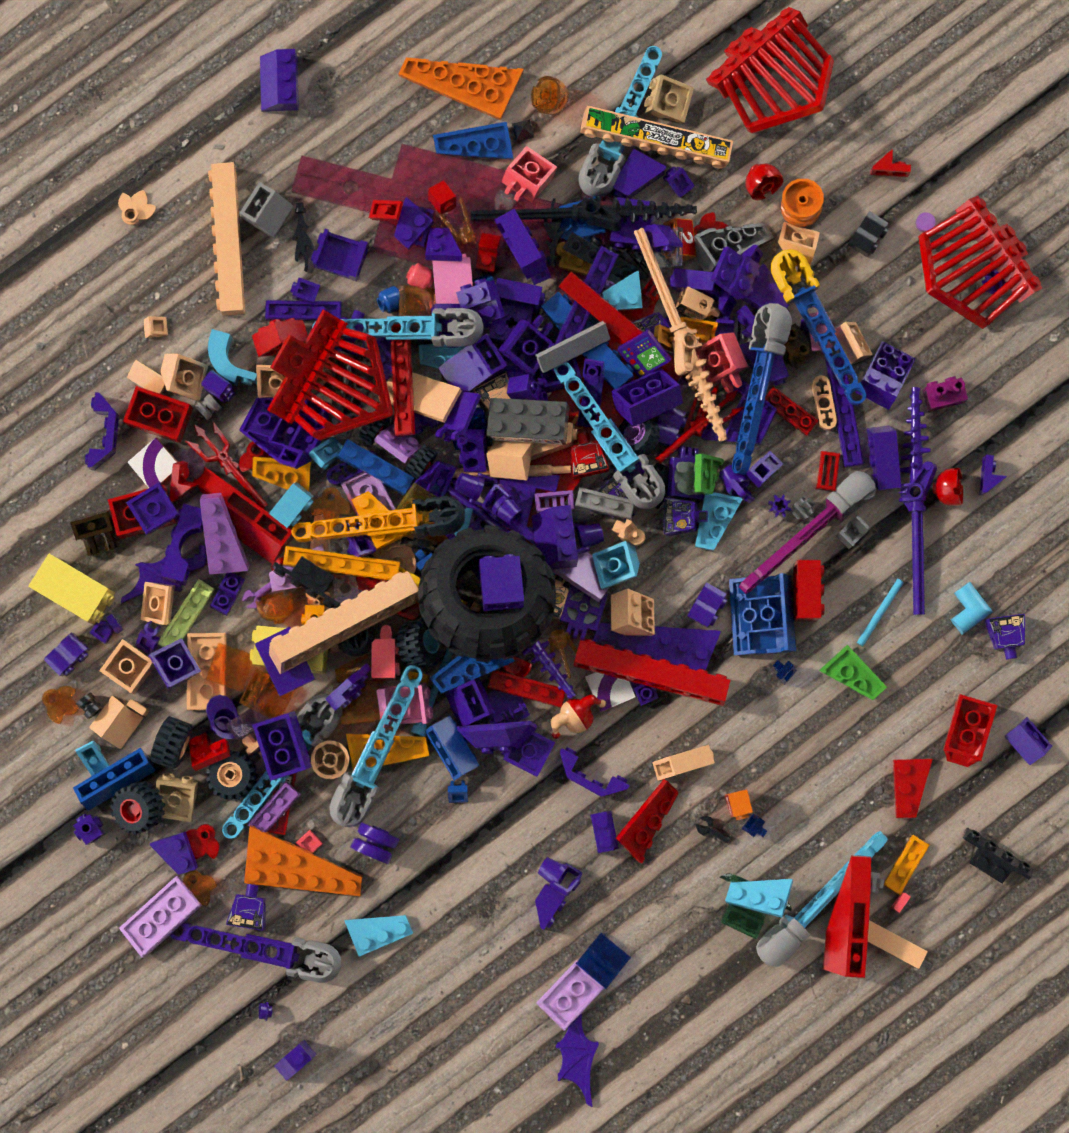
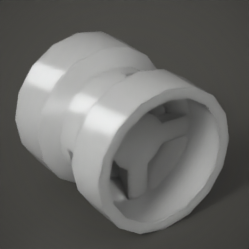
M210 394L204 397L202 403L195 405L196 409L207 421L212 417V413L218 412L221 409V406Z

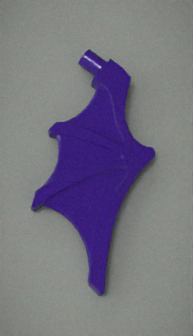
M199 545L198 554H194L193 558L184 559L191 567L190 572L204 568L207 560L206 546ZM167 556L155 563L140 562L135 564V566L139 567L138 582L128 594L122 596L121 603L143 595L145 582L175 585L174 591L181 592L183 590L181 585L163 580L159 573L162 562L165 563Z
M580 1014L569 1025L563 1039L557 1042L555 1046L560 1049L562 1054V1066L558 1073V1081L567 1079L574 1082L582 1090L586 1104L593 1107L590 1072L593 1057L599 1043L598 1041L592 1042L585 1036L582 1028V1014Z

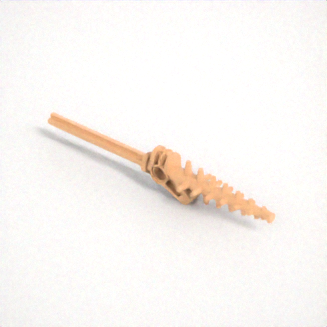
M640 228L634 231V234L672 327L669 329L675 336L672 342L675 372L679 376L690 372L686 379H693L689 386H692V390H698L694 396L698 397V401H703L700 407L703 408L704 412L707 411L708 415L706 418L709 419L710 423L712 422V429L717 433L718 440L721 442L727 440V433L722 426L723 418L718 415L720 407L714 404L716 394L710 393L713 383H707L705 379L709 376L710 371H703L701 368L707 360L698 359L695 351L703 346L702 343L698 342L700 337H696V329L691 330L685 322H681L645 230Z

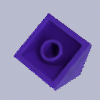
M182 638L148 655L168 689L181 685L201 672Z

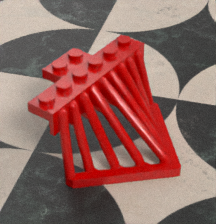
M788 7L782 10L780 15L774 20L767 23L763 30L760 31L753 27L746 29L743 35L731 42L729 47L724 50L729 58L706 78L710 86L719 89L723 98L730 97L741 120L750 133L824 110L834 60L808 31V24L801 11ZM799 34H802L823 59V64L800 39ZM790 42H794L796 44V46L803 52V54L809 59V61L816 67L818 72H821L820 75L790 44ZM781 50L787 51L813 78L818 87ZM773 57L781 60L797 76V78L812 92V94L815 95V98L796 79H794ZM764 65L773 68L809 104L804 106L798 105ZM754 73L762 75L792 109L783 112ZM746 80L752 83L775 115L769 117L764 115L744 83ZM737 88L740 89L759 120L751 122L735 92Z
M976 196L959 206L955 210L957 214L923 232L918 238L926 292L984 329L1016 300L1021 303L1043 288L1040 285L1039 278L1033 275L1029 264L1023 260L1028 255L1024 243L1016 237L1015 230L1008 224L999 226L997 218L989 212L985 201ZM959 220L964 222L962 225L930 243V237ZM966 230L971 232L932 256V251ZM976 240L978 242L934 269V264L971 241ZM980 250L984 251L983 254L936 283V277L974 253ZM987 260L992 262L946 293L941 290V288ZM998 271V274L962 301L954 298L990 272ZM1002 279L1005 281L1002 287L974 310L967 306ZM1007 291H1012V295L986 318L980 315Z
M322 310L305 342L288 334L270 367L284 375L285 378L267 409L290 424H293L295 420L312 437L318 440L393 415L377 339L367 333L346 328L347 322L325 310ZM346 335L366 341L368 349L342 340L340 337ZM335 346L371 359L372 367L334 350ZM331 356L375 377L376 385L328 360ZM326 367L377 394L380 398V403L322 371L323 368ZM319 377L376 409V411L367 412L316 380ZM313 388L359 416L351 419L310 392ZM308 399L342 422L333 425L309 407L305 400ZM300 409L324 428L316 430L300 416Z

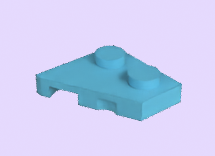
M639 271L634 272L604 291L602 297L618 311L642 309Z

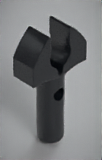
M709 816L700 817L701 820L707 822L709 829L702 828L696 824L699 834L704 836L706 833H710L724 843L730 841V836L713 826L714 819Z

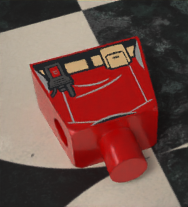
M588 432L577 434L579 444L571 446L573 478L578 479L609 472L608 464L598 441L590 442Z

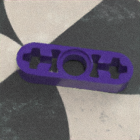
M368 450L369 452L377 456V454L374 451ZM343 462L328 470L327 480L330 484L337 486L364 471L358 469L357 472L350 473L347 470L349 464ZM344 467V471L348 476L345 477L342 474L338 477V481H335V479L331 480L332 473L336 472L339 474L342 472L340 468Z

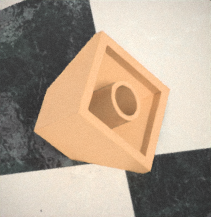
M784 222L778 243L783 251L788 249L799 251L807 259L809 265H811L820 232L804 227H796Z
M165 354L161 375L167 391L200 401L203 389L201 383L206 377L208 365L180 354Z

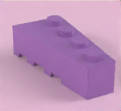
M222 493L203 494L200 497V507L209 574L248 571L250 565L237 536L235 526L231 521Z

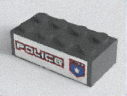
M490 398L487 436L490 440L566 445L570 407L567 402Z

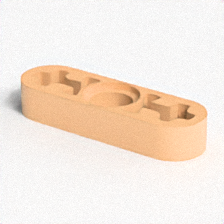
M819 375L812 382V391L819 426L821 429L829 431L836 425L837 418L830 381L826 376ZM819 380L826 384L823 387V393L828 392V394L817 395V393H821L820 386H816ZM821 398L828 399L829 407L822 408L819 405V400ZM831 410L827 415L828 419L833 422L830 423V426H827L826 423H823L826 418L825 413L821 414V412Z

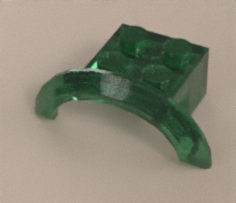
M727 873L720 877L728 882L749 881L732 873ZM787 901L785 909L792 911L789 901ZM727 903L720 922L757 939L765 922L766 914Z

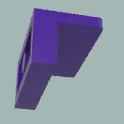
M1028 717L1024 718L1014 729L1005 735V738L1029 765L1043 757L1052 748L1050 742Z

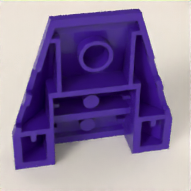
M256 398L239 429L240 432L280 464L298 469L311 462L312 458L308 454L312 449L319 446L322 440L312 437L295 420L293 424H290L269 412L267 409L273 398ZM308 399L305 400L309 407L329 421L328 412ZM300 409V416L316 430L324 428Z

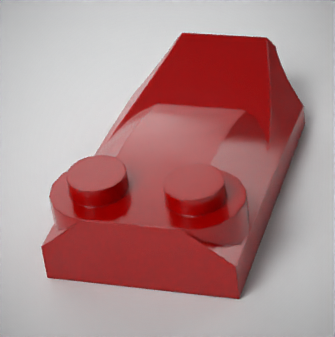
M962 694L958 695L943 748L948 762L969 768L972 764L982 761L998 705Z

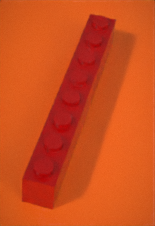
M589 639L580 640L574 660V667L721 706L725 704L731 681L722 674L711 675L703 669L692 670L684 664L673 665L665 659L654 660L646 654L639 656L633 654L630 650L622 649L620 651L608 644L601 646Z

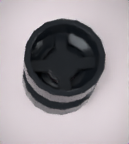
M91 692L83 696L76 703L79 709H83L87 719L94 717L103 709L101 704L95 701V697Z

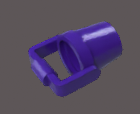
M732 465L725 467L720 472L719 477L730 496L739 495L740 498L748 503L755 500L747 489L750 480L746 475L734 473Z
M460 473L455 484V491L469 497L470 503L482 507L483 503L477 502L483 490L485 479L493 481L490 489L495 484H498V480L482 473H478L477 476Z
M495 484L486 495L485 501L482 504V508L495 520L500 518L511 526L515 525L523 516V510L512 498L513 494L502 484ZM499 489L505 495L500 497L491 509L489 504Z
M581 522L573 524L581 546L580 549H577V554L590 551L589 547L604 542L600 523L582 525Z
M549 857L543 861L538 870V874L550 883L551 888L565 896L575 891L582 877L581 871L567 863L562 864ZM567 872L576 876L568 886V889L560 885Z

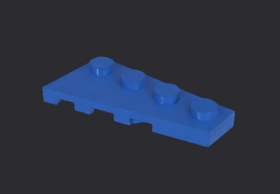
M507 122L433 135L436 155L514 160Z
M457 656L430 677V679L441 694L473 679L511 664L515 660L513 658L506 660L500 658L491 659L490 662L476 661L475 658Z

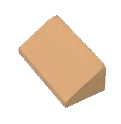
M135 360L127 378L144 389L162 394L166 388L162 376Z

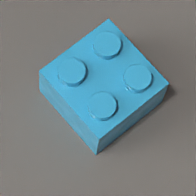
M294 482L269 514L286 528L290 525L294 527L302 518L300 515L302 510L306 512L314 503L311 500L314 495L299 483Z

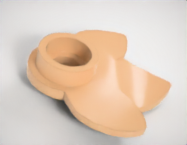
M144 190L137 192L132 197L122 193L119 198L118 204L122 210V219L128 225L137 224L139 220L149 219L156 210V206L147 204V195ZM129 214H135L134 218H128Z

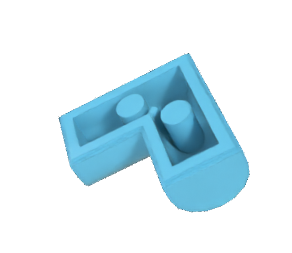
M968 582L954 593L965 607L963 611L951 619V622L961 635L993 613L971 582Z

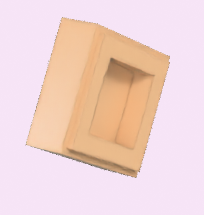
M131 699L127 703L128 707L143 716H147L149 713L148 708Z

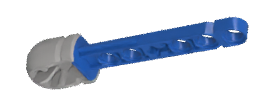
M769 303L762 306L756 313L751 335L753 340L750 341L749 350L757 352L737 440L736 454H734L732 463L733 472L745 475L750 468L751 455L754 451L774 356H784L786 349L784 344L788 341L791 330V315L787 308L780 304Z

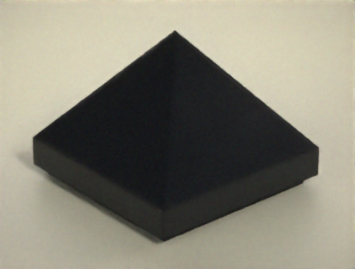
M530 119L512 124L516 142L534 138Z

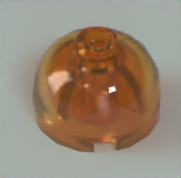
M544 76L539 78L536 87L533 86L531 91L533 107L542 114L554 115L559 113L566 107L569 93L564 82L556 77Z
M283 592L262 596V601H259L258 598L255 600L258 614L266 621H273V624L284 623L285 618L290 617L293 613L295 606L292 592H288L286 596L283 595Z

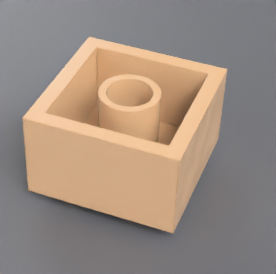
M122 639L100 669V672L128 692L136 694L155 666L150 657Z

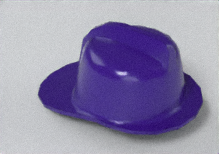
M216 695L212 697L206 707L211 730L222 739L230 740L236 738L242 731V722L235 705L227 696Z

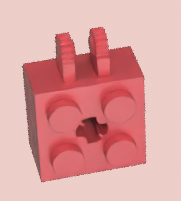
M526 146L505 171L502 183L507 188L504 193L509 195L514 190L517 192L514 200L518 202L524 197L533 203L552 181L557 166Z
M734 332L720 334L695 350L698 359L707 360L701 367L703 371H710L709 376L705 378L707 383H721L727 393L734 390L733 385L736 388L742 386L739 372L748 368V365Z
M384 625L380 630V639H375L372 642L371 678L374 681L397 680V676H401V664L397 663V657H401L398 654L399 647L396 646V639H393L392 628L389 625Z

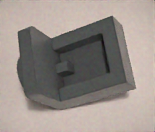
M856 515L836 536L850 549L870 530V527L863 519Z

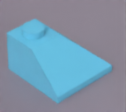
M624 541L592 554L601 590L637 577L640 563L635 546L629 542Z

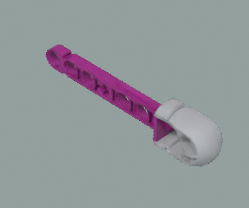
M861 471L850 474L838 486L836 492H832L827 496V508L745 578L739 585V588L745 594H748L835 517L843 522L848 517V514H852L860 509L876 493L875 483L872 478Z

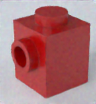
M444 180L428 188V200L440 215L451 212L456 207V195Z

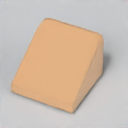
M148 316L145 318V338L168 336L166 317Z

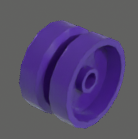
M361 822L357 832L366 837L367 840L354 838L350 848L380 862L389 864L393 855L391 852L383 849V847L395 849L400 839L389 834L390 832Z

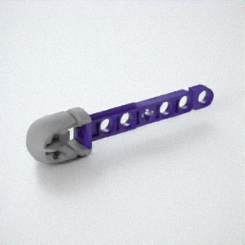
M182 923L180 925L183 928L181 936H176L174 933L170 934V937L175 940L189 941L193 944L241 954V958L285 967L287 976L297 977L299 975L301 979L317 983L333 980L341 968V957L333 946L312 940L306 942L305 939L296 937L293 943H287L252 934L242 936L202 926L191 927L192 924ZM195 929L200 930L202 933V937L198 941L192 938V932ZM215 933L221 937V941L217 945L211 942V936ZM225 935L228 936L226 940L232 941L235 938H237L236 942L239 943V946H235V948L233 949L232 944L226 943L225 947H223V944L225 942ZM251 942L258 944V951L256 953H251L248 950ZM270 946H274L277 949V955L273 958L267 954V949ZM298 946L304 950H315V953L306 955L304 964L308 965L311 970L313 967H318L319 970L309 972L305 971L304 968H293L295 961L298 962L299 960ZM322 953L328 954V956H327V955H322L321 958H320V957H316V954H322Z

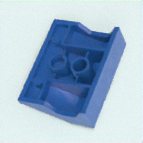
M779 573L775 576H768L748 594H745L739 588V585L745 578L729 579L734 656L796 652L791 575Z

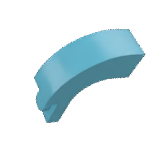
M212 329L208 341V353L217 373L235 386L238 385L239 379L241 383L246 385L257 384V373L237 368L230 363L228 353L233 339L232 336L228 333Z

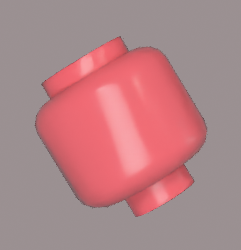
M417 263L415 266L411 265L405 277L408 279L407 283L420 291H424L426 287L430 288L434 282L432 277L433 270L421 263Z

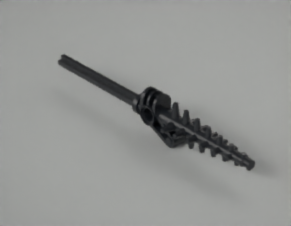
M583 196V200L578 204H573L572 208L515 210L521 220L573 218V222H577L583 219L589 225L619 231L622 227L621 218L624 223L627 222V218H630L631 223L634 224L635 221H639V217H643V221L647 222V219L650 220L651 216H655V219L659 220V218H663V215L671 218L675 214H680V216L690 213L696 214L697 206L690 204L681 206L678 203H674V206H669L666 202H662L661 206H656V203L650 201L649 205H644L640 199L637 201V205H632L629 198H626L624 205H620L617 197L613 198L612 205H602L601 196H598V198L591 196V199ZM513 209L471 211V221H495L494 219Z

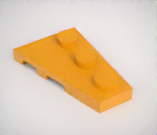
M253 457L252 476L286 490L294 482H297L309 491L311 462L295 469L280 464L274 458Z
M369 491L351 499L359 516L366 515V513L389 511ZM397 517L391 520V525L393 526L401 523ZM380 519L372 522L373 528H379L382 525ZM411 531L370 537L376 549L379 550L411 534Z

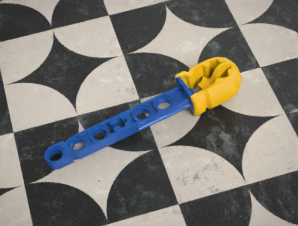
M793 249L778 253L771 262V272L780 292L784 293L783 297L786 303H795L815 343L818 342L840 386L845 389L844 393L848 401L852 405H861L866 399V392L861 382L858 383V377L835 335L836 330L815 292L820 287L817 278H813L814 273L807 259L802 253ZM803 274L809 288L805 289V287L797 290V294L793 295L792 288L788 285L787 281L795 285L801 282L800 276ZM809 308H816L818 315L816 317L809 316L807 312ZM819 324L825 325L827 332L824 334L818 333L816 326ZM828 341L835 344L833 347L834 352L839 351L840 353L830 357L833 352L831 348H826ZM842 358L844 366H835L834 359ZM846 374L851 375L853 383H844L843 376ZM853 392H860L862 399L860 401L853 400Z

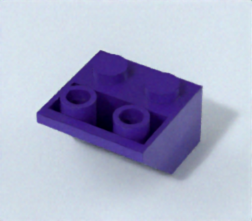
M480 678L473 679L445 693L459 726H468L495 714Z

